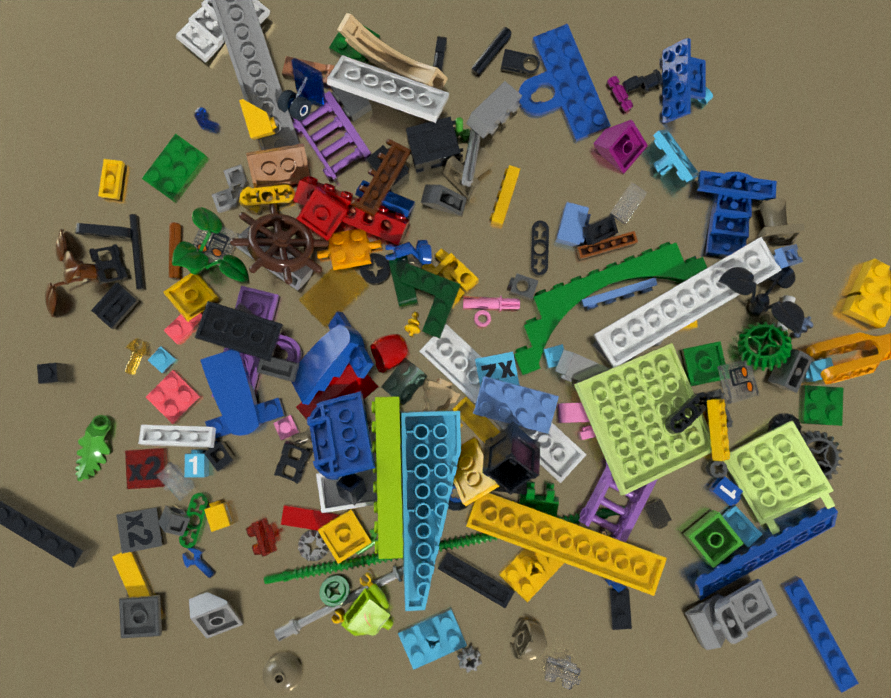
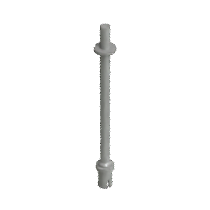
M396 565L393 566V572L372 583H376L381 587L395 579L401 582V576L404 575L403 567L398 569ZM364 586L349 594L348 600H345L342 605L335 607L327 605L300 620H289L288 624L274 630L277 640L280 642L292 634H299L302 627L356 600L365 588L369 589V587Z

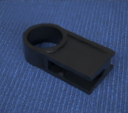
M505 49L501 69L532 76L538 72L540 61L536 55ZM528 59L534 60L537 68L527 70L523 63Z

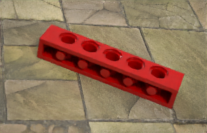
M312 176L300 179L293 199L294 202L305 205L315 188L319 187L333 198H336L337 201L348 209L352 200L360 201V199L353 197L351 192H341L335 189L334 185L322 184L318 182L317 178ZM380 206L373 220H369L366 213L356 207V213H352L349 210L342 220L344 223L397 245L403 241L410 222L409 219H406L405 215L389 212L388 208ZM384 220L390 221L391 227H386Z

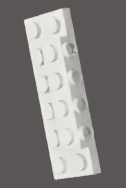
M343 55L327 78V85L435 123L449 97L448 92Z

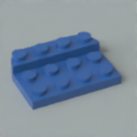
M357 392L316 404L317 407L311 412L310 417H307V425L310 426L315 459L313 465L315 469L325 478L331 480H339L341 476L374 469L375 463L362 393Z

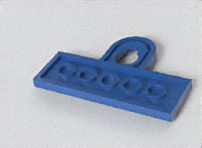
M568 24L533 37L532 41L546 72L527 79L521 85L519 93L522 97L519 103L522 110L527 114L540 116L561 108L575 141L610 128V122ZM542 85L550 86L553 89L554 97L549 101L534 102L531 99V95Z

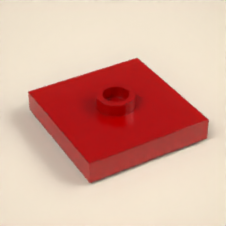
M316 187L296 219L329 241L349 209L325 191Z

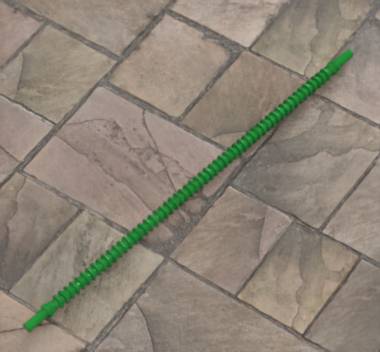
M606 508L595 513V515L603 519L620 515ZM575 513V516L570 514V517L564 515V518H561L559 516L560 519L580 524V515ZM477 532L476 535H465L464 538L460 536L459 539L454 537V540L449 538L446 541L444 539L443 542L440 541L439 551L442 552V549L447 551L448 548L453 550V547L458 549L459 546L464 548V545L469 547L470 544H481L482 541L486 543L487 540L489 542H492L493 539L497 541L498 538ZM372 553V556L367 554L366 557L361 555V558L356 556L355 559L350 557V560L345 559L339 564L333 561L332 564L330 562L327 565L322 563L321 566L319 564L316 567L311 565V568L306 566L305 569L301 567L300 570H297L295 568L294 571H283L280 574L265 576L264 583L287 582L292 579L299 580L300 577L302 579L305 576L309 578L310 575L315 577V574L320 576L321 573L326 575V572L331 574L332 571L337 573V570L342 572L343 569H354L355 566L359 568L360 565L365 567L366 564L370 566L371 563L376 565V562L381 564L382 561L387 563V560L392 562L393 559H379V553L377 555Z

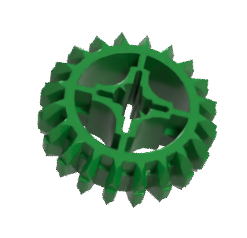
M767 321L764 322V325L757 322L756 326L750 324L749 329L744 328L743 334H740L739 341L737 342L738 354L741 355L742 361H746L747 366L753 364L754 370L761 367V370L764 371L768 367L772 371L773 366L781 367V363L785 364L787 358L791 356L792 339L788 337L787 331H783L782 325L776 328L775 322L771 325H768ZM749 347H752L758 354L754 353Z

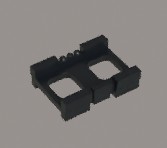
M117 244L89 250L91 260L95 262L96 275L100 285L125 280L128 277L125 267L122 266L120 257H118L120 252ZM108 250L112 259L101 261L98 252ZM114 268L118 277L107 279L104 270Z
M286 440L274 475L298 484L301 482L303 470L311 449H304ZM290 448H295L302 452L299 460L289 457ZM285 465L296 469L294 477L283 474Z

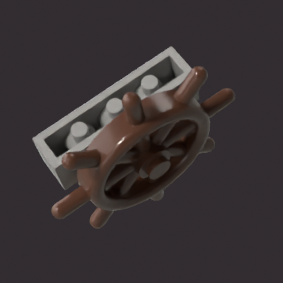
M276 203L269 205L271 214L261 216L256 220L245 212H241L239 218L250 226L238 238H232L230 244L236 246L255 260L249 267L251 273L257 272L263 266L298 291L310 279L313 270L316 273L322 272V267L310 258L314 247H327L329 241L326 239H313L311 232L305 224L289 215L278 214ZM273 226L275 233L267 229V227ZM281 227L286 228V229H289V230L286 231V232H285V231H282V228H281ZM296 234L300 239L291 238ZM294 247H304V253H301Z

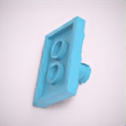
M668 129L656 132L653 135L655 138L654 143L660 150L663 149L666 153L659 161L654 163L656 170L660 171L661 175H664L671 168L676 167L678 170L676 173L682 181L689 182L697 178L699 172Z
M452 608L398 632L413 670L467 646Z

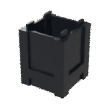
M451 116L438 119L436 123L431 121L406 128L407 141L417 175L444 168L447 160L452 156L459 162L460 158H463V154H461L463 148L459 149L454 131L456 129L453 127L455 120L452 121Z
M514 421L508 424L507 428L496 436L490 437L485 441L482 473L504 487L505 491L510 495L530 479H535L539 476L540 442L528 436Z

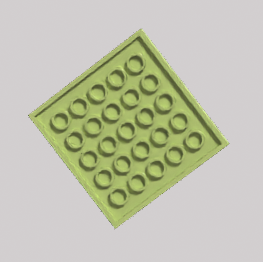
M673 343L574 384L620 495H626L712 453L710 430L703 413L681 433L671 434L666 430L665 422L667 418L694 395ZM686 408L685 416L690 418L692 415L691 410ZM681 420L674 422V428H677L676 424H678Z

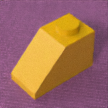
M244 99L239 100L251 139L257 140L276 134L274 129L277 128L274 117H270L267 112Z

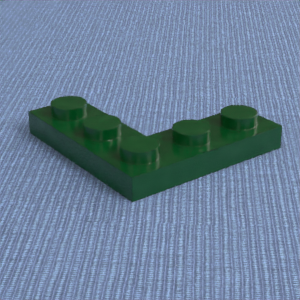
M406 263L400 282L435 295L422 332L440 339L461 284Z

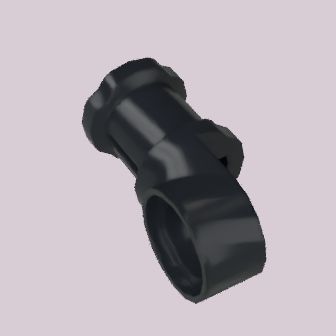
M655 69L653 73L646 76H633L625 80L622 85L626 92L641 87L645 93L651 87L663 85L661 73Z

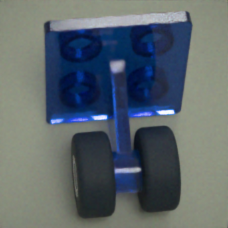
M293 58L291 61L295 87L298 92L295 93L292 90L282 92L278 99V108L284 113L288 110L294 119L302 121L310 114V99L321 105L326 103L323 76L321 71Z

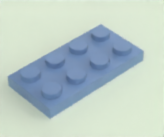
M483 376L473 414L509 424L514 421L521 427L549 434L559 396Z

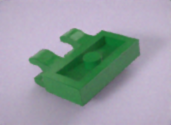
M527 481L526 494H520L519 504L557 517L559 497H554V483H546L545 496L535 495V482Z

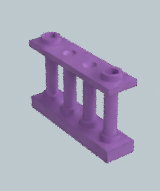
M328 91L323 95L325 98L324 105L310 113L302 121L293 118V126L298 133L302 132L324 165L323 172L327 178H332L334 182H337L338 179L334 173L358 158H364L366 161L372 154L331 92ZM329 111L330 113L333 111L336 116L334 120L309 136L304 126ZM343 126L346 131L344 133L345 136L319 151L314 142L335 128ZM353 142L357 147L354 149L355 151L330 167L324 158L346 143Z
M606 462L607 466L586 507L580 512L579 522L589 527L592 521L612 532V538L626 542L658 479L626 494L630 500L626 507H622L604 497L609 487L619 491ZM600 504L620 514L621 517L616 525L595 515Z

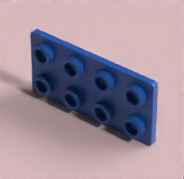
M685 38L663 50V123H668L690 114L691 98L699 100L706 98V60L691 57L690 38Z

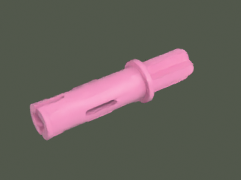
M464 296L463 308L499 309V311L501 309H520V299L502 298V296L500 298Z

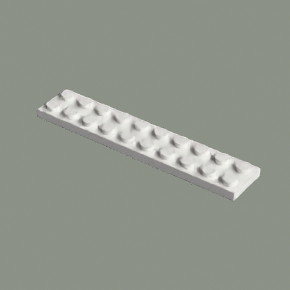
M763 238L756 239L594 334L612 367L619 366L740 295L718 282L727 270L734 267L745 268L752 272L754 275L753 282L757 284L781 271L780 266L775 262L774 256Z
M446 324L441 338L433 336L419 352L476 404L480 383L475 359L482 357ZM492 419L503 430L506 429L509 424ZM551 423L549 434L519 426L533 440L536 439L540 442V465L560 483L587 455L553 423Z

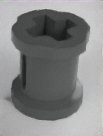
M710 460L706 463V473L712 477H724L728 472L727 465L723 461ZM715 465H717V468L719 469L718 472H715V471H716V469L714 468Z

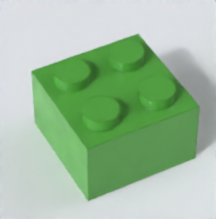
M711 510L683 533L705 563L712 568L744 544L723 516L715 510Z

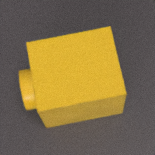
M221 500L209 503L210 507L204 509L211 532L234 524L228 502L221 503Z

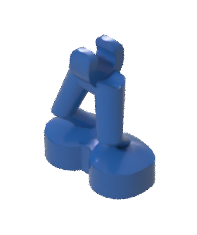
M418 240L416 249L410 242L396 247L391 244L385 246L386 250L394 251L392 255H385L387 260H394L413 254L421 264H431V245L428 244L427 240Z

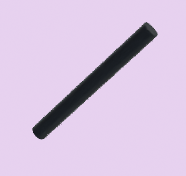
M130 214L136 290H144L137 214Z

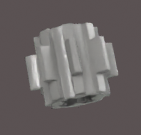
M472 646L469 649L462 648L463 652L457 655L458 660L461 661L459 663L460 669L466 668L467 673L471 670L477 671L476 667L482 664L479 658L481 655L479 650L475 651Z

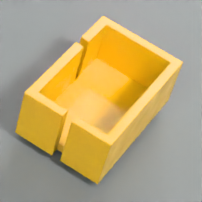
M875 258L864 262L849 293L853 296L847 297L841 313L873 329L884 328L891 316L890 266Z

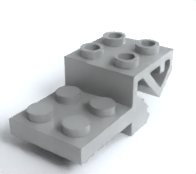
M755 579L726 597L716 594L685 612L701 647L706 650L721 648L725 639L731 644H736L748 637L747 632L778 615L760 579Z

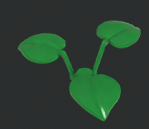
M203 207L196 208L192 213V220L198 228L207 231V235L199 251L190 242H180L174 249L172 265L185 267L190 273L199 275L204 268L208 270L211 266L220 264V271L227 277L240 282H248L247 269L244 263L236 256L227 254L223 257V260L218 259L208 263V257L202 251L211 232L219 233L222 229V224L218 216L209 209Z

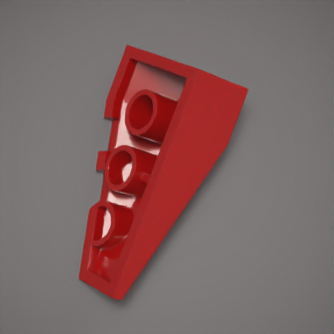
M348 363L340 377H333L326 390L318 391L309 405L302 404L301 402L296 408L307 420V417H310L311 412L317 407L316 404L319 402L357 392L362 393L364 400L379 386L368 373L365 378H358L350 363Z

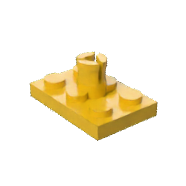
M475 437L461 445L460 457L458 458L456 475L453 481L462 504L465 506L499 487L495 480L482 473L484 452L478 439Z
M523 548L499 573V576L528 602L564 563Z

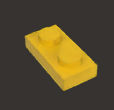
M103 160L99 197L120 200L125 166L123 161Z

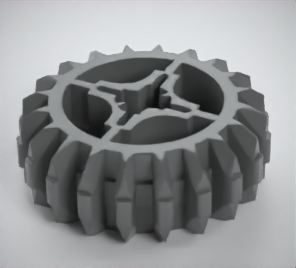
M807 431L806 435L801 434L807 445L814 441L821 443L820 446H816L814 449L809 447L812 454L817 453V463L819 466L824 467L822 469L827 479L831 480L832 474H838L835 468L842 467L841 464H838L839 460H843V457L838 455L842 450L836 449L839 443L833 442V436L827 437L828 434L826 432L820 434L819 431H814L813 433Z

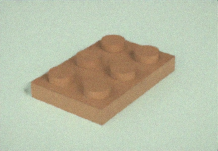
M304 143L246 153L254 188L298 184L300 179L310 176Z

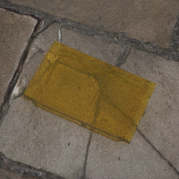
M352 267L339 270L331 268L299 301L311 312V315L326 327L337 311L343 312L369 285Z

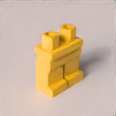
M441 248L434 255L440 264L437 267L432 263L424 264L422 269L461 284L453 304L454 307L465 296V293L467 294L479 282V278L452 253L448 254Z

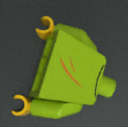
M369 572L365 573L369 578L368 582L364 581L362 577L360 578L361 585L368 586L369 589L365 588L346 613L339 608L335 610L339 617L333 615L331 618L333 623L341 622V626L354 636L367 634L374 636L381 628L389 630L393 626V619L389 618L391 614L388 609V600L376 583H372L373 577Z

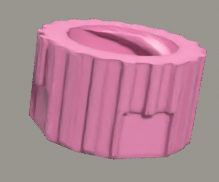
M479 310L475 313L474 321L476 325L486 327L490 324L491 316L489 312ZM481 314L487 317V321L484 323L478 320Z

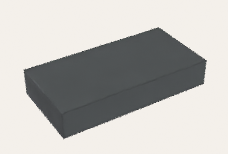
M273 356L271 362L260 359L257 372L295 382L299 363Z

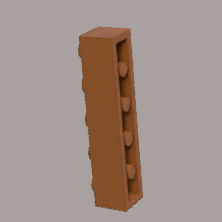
M635 231L604 239L594 245L577 247L576 251L579 260L635 245L638 243Z

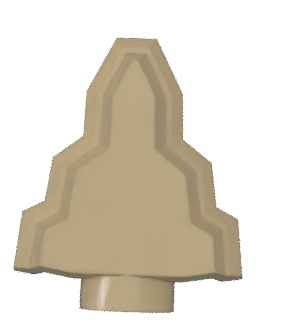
M425 378L422 388L425 390L423 399L426 404L423 411L446 410L451 403H456L460 393L451 389L452 383L438 378L435 382Z

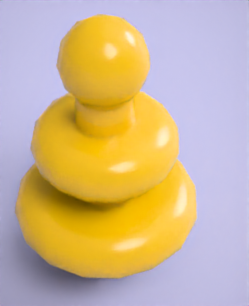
M416 311L412 313V319H409L408 325L404 327L409 332V336L420 332L418 327L420 322L417 320L419 313Z

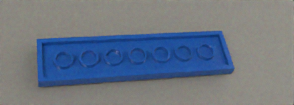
M824 507L817 511V515L811 518L809 516L803 518L797 526L785 528L782 534L777 537L773 535L766 539L764 544L760 546L754 545L748 550V553L734 556L728 564L716 566L714 571L708 575L707 573L697 577V581H695L697 596L702 600L834 527L838 511L835 507L830 509Z

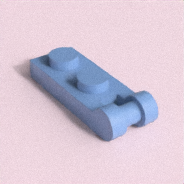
M797 244L774 250L775 262L777 265H780L781 269L803 262L802 257L798 255Z

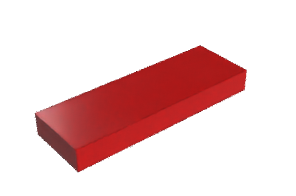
M284 505L281 525L318 531L319 528L342 514L334 512L322 513L321 510Z

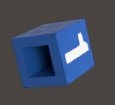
M725 476L716 478L708 489L709 492L728 506L737 504L743 492Z

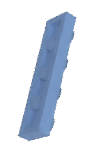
M652 278L582 299L579 303L581 308L586 307L589 310L598 307L597 303L605 301V305L616 302V297L623 296V299L635 296L634 292L640 290L642 294L653 291L652 287L658 284L656 278Z

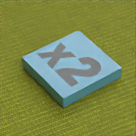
M513 352L475 359L480 386L483 376L520 385Z

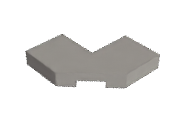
M241 164L223 171L229 188L212 194L218 213L236 208L239 204V196L242 189L248 186V180Z

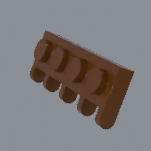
M391 139L386 140V144L391 146L386 155L379 153L377 156L382 160L378 170L370 169L368 172L369 175L373 176L369 186L360 185L359 190L364 193L359 202L352 200L350 203L352 206L375 217L411 154L410 149Z

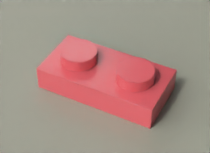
M180 314L164 331L176 344H180L200 324L203 314H198L188 322Z

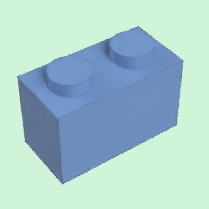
M569 202L565 204L555 242L576 248L580 243L584 242L583 226L588 225L591 214H588V207Z

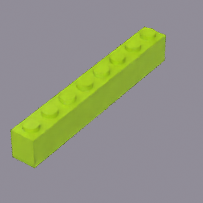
M375 397V401H372V413H375L376 421H372V433H376V441L372 443L373 453H376L373 473H377V481L373 482V491L377 493V501H374V513H378V521H374V532L378 533V541H375V554L379 553V559L403 558L400 397Z

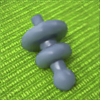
M810 316L804 317L801 331L799 334L794 332L795 338H800L801 333H806L808 329L813 328L814 325L810 321Z

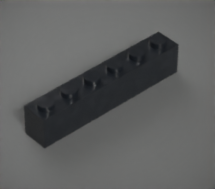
M0 492V524L72 568L83 564L92 547Z

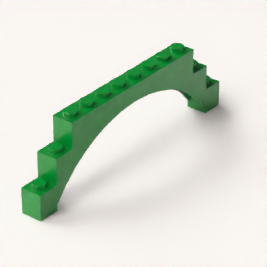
M666 242L659 245L660 249L655 251L650 248L641 252L642 256L636 258L634 255L623 259L624 262L617 265V262L607 265L605 270L599 271V269L588 272L589 276L582 278L580 275L570 279L571 283L566 285L561 282L552 286L553 290L546 292V289L536 292V296L533 297L532 301L539 320L536 317L525 321L526 325L523 326L530 348H527V345L516 349L517 353L514 354V359L521 376L541 369L539 362L550 335L562 318L582 299L607 286L629 280L656 278L683 283L707 269L704 258L697 259L696 256H693L684 262L677 242L673 244Z

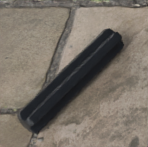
M504 27L474 63L471 70L476 75H479L509 39L512 34L510 29Z

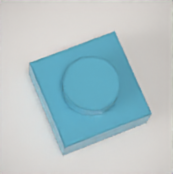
M160 346L148 361L161 373H165L176 361V358L164 347Z

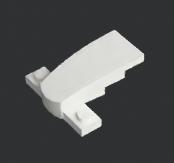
M204 0L202 7L189 18V22L176 34V39L205 63L225 42L211 0ZM252 0L261 24L270 15V10L258 0Z

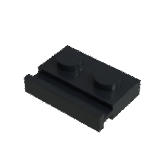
M116 282L91 311L111 329H115L139 300L121 286L120 283Z

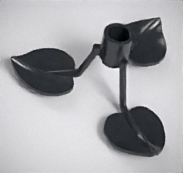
M790 266L782 268L781 271L767 278L773 281L765 294L756 295L757 283L753 282L754 275L745 268H731L720 277L718 282L726 285L734 292L741 295L752 293L749 300L751 302L749 310L752 314L761 315L764 311L767 312L771 309L773 316L785 327L797 334L801 331L804 322V312L800 306L791 301H785L783 304L777 301L769 305L770 299L768 295L776 284L784 289L790 288L794 284L796 276Z

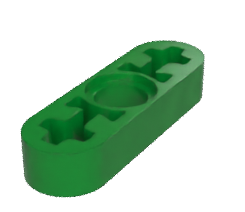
M204 492L196 493L191 497L186 514L189 517L197 515L200 522L195 526L189 520L187 527L189 529H197V532H192L191 538L194 540L188 544L185 536H188L191 530H187L186 527L183 536L179 537V542L184 548H191L199 541L206 517L204 509H207L210 503L209 496ZM202 497V500L205 501V504H201L199 507V510L203 511L202 513L199 511H192L193 509H197L198 502H196V499Z

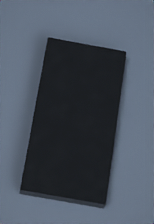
M208 301L194 338L271 362L284 325Z

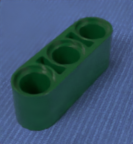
M407 255L389 260L399 308L418 304L415 288L400 282L406 263H409Z

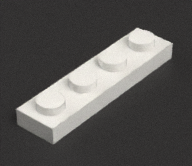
M141 425L138 444L214 448L216 428Z

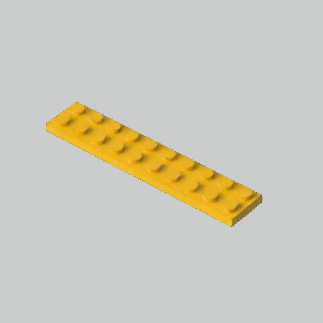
M487 493L475 501L466 527L652 596L655 595L667 560L666 557L492 493Z

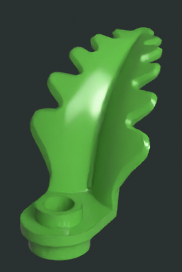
M104 415L95 416L86 428L85 435L78 440V444L83 447L77 451V455L82 457L76 461V464H80L75 468L78 471L75 474L78 476V481L89 479L88 475L94 476V469L100 471L101 467L98 463L105 464L106 459L103 454L110 453L104 437L111 427V422Z

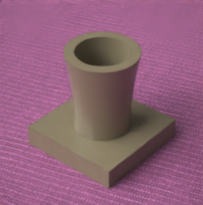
M480 146L474 179L470 187L463 185L461 182L465 161L461 164L452 156L447 160L443 176L469 201L475 196L480 185V181L477 178L494 167L493 158Z
M771 199L759 205L765 227L754 241L762 237L767 247L792 245L805 231L804 223L788 225L785 199Z

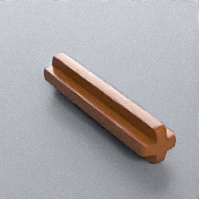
M176 222L169 224V278L172 279L180 278V266L172 265L174 249L181 242V225Z

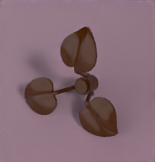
M60 229L55 247L57 260L59 262L64 260V281L54 283L53 285L48 283L45 291V303L51 317H55L53 314L56 306L55 290L58 286L83 281V279H96L97 277L94 264L77 261L70 251H66L64 229Z

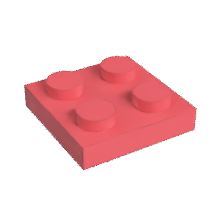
M172 370L146 396L172 424H175L202 397L175 370Z

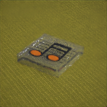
M223 226L219 233L211 232L202 251L208 257V262L211 263L218 259L223 260L225 255H231L234 246L230 244V240L238 238L240 234ZM200 228L192 243L197 251H199L207 235V231Z
M740 360L717 366L727 404L759 396L752 365L747 366L746 361Z

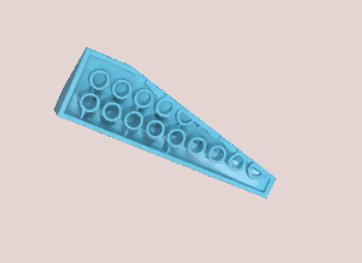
M400 411L405 611L425 610L435 560L438 555L440 538L442 537L449 498L461 452L460 411Z

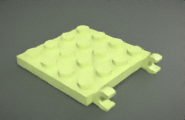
M793 420L730 451V459L724 461L736 484L743 491L742 494L760 525L767 523L773 535L780 532V527L774 520L775 518L821 497L827 509L835 506L834 501L829 495L834 490Z

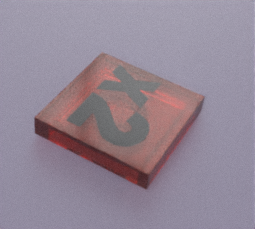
M166 448L125 451L127 489L167 486Z

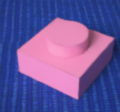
M292 415L273 423L281 440L299 433Z
M591 425L582 427V431L578 432L579 440L596 437Z

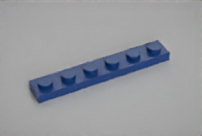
M798 577L783 585V590L838 691L842 693L859 684L802 579Z

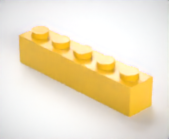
M509 165L505 169L504 175L506 177L505 180L502 179L500 185L502 189L497 194L499 199L498 202L495 201L493 207L495 212H492L490 216L492 224L503 226L521 168Z
M724 399L707 400L712 460H729L730 451Z

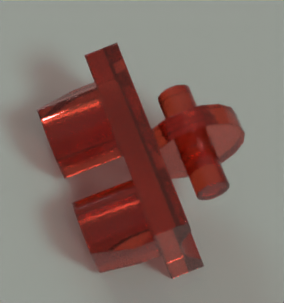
M266 518L255 521L246 528L247 535L249 537L256 536L258 542L252 545L254 555H262L264 557L277 551L275 536L279 535L280 532L279 530L273 531L272 526L268 525Z

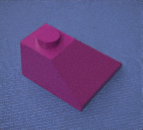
M632 120L605 129L593 143L600 155L623 174L648 146Z

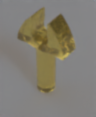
M138 338L127 345L126 348L130 349L132 354L125 373H133L139 356H148L146 341H143L139 350L137 349V344L140 340Z

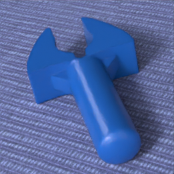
M195 547L188 548L194 554V559L189 558L186 553H183L185 566L188 568L190 565H196L208 578H211L214 575V571L201 560V554L204 551Z

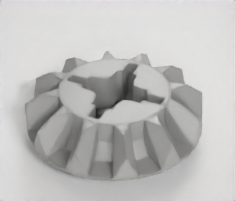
M317 530L305 532L298 543V550L307 561H318L324 558L329 550ZM315 538H317L316 545L319 546V548L314 549L312 553H310L311 547L308 546V544L306 543H312L315 540Z

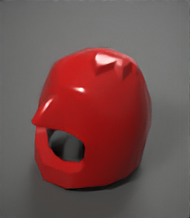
M400 334L382 336L370 345L377 370L381 373L400 364L408 354L407 342Z

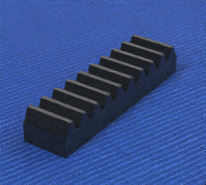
M450 551L446 552L438 566L440 571L503 608L507 607L515 593L513 588L474 567L471 563L466 562Z

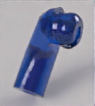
M203 107L196 109L194 117L199 126L216 132L219 124L208 120L206 116L207 110Z

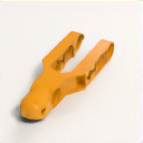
M859 332L813 344L807 348L806 353L813 359L821 357L824 359L829 355L837 353L844 354L859 349H878L877 355L824 369L820 373L821 378L825 384H832L874 373L881 361L891 359V333L873 336Z

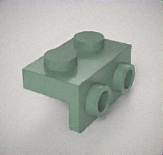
M404 358L381 388L392 397H400V403L405 405L412 398L415 391L423 385L427 375L408 359Z

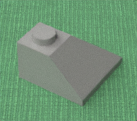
M206 592L189 599L190 619L206 638L243 625V621L229 602Z

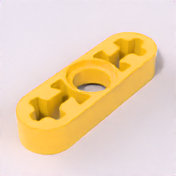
M290 185L245 189L240 193L239 203L244 208L264 207L272 203H276V205L289 204L294 199L295 191ZM284 190H286L287 193H290L288 198H285L284 195L278 196V200H276L275 191H277V195L283 194ZM256 193H259V202H257V198L251 199L250 203H247V200H243L246 194L253 198L256 197ZM262 193H271L272 200H263Z

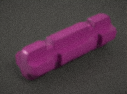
M613 76L609 78L607 83L610 88H613L612 92L618 102H621L620 106L623 111L630 110L633 107V103L631 100H628L629 96L622 84L619 85L618 77Z

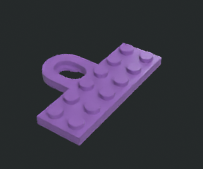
M241 286L235 309L273 321L279 295ZM280 335L277 344L281 349L287 351L288 357L286 360L299 363L302 360L300 345L294 339ZM241 353L244 365L248 370L251 385H253L255 390L259 375L257 368L260 359Z

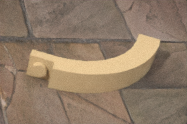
M346 13L337 29L346 38L345 41L351 47L383 70L442 90L448 80L437 67L415 61L382 42L368 31L352 14Z

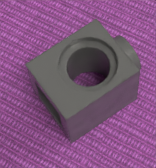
M517 273L515 278L511 277L508 288L511 290L509 294L531 301L538 280ZM524 282L527 285V290H518L517 284Z
M166 505L158 524L165 533L183 536L190 517L183 509Z

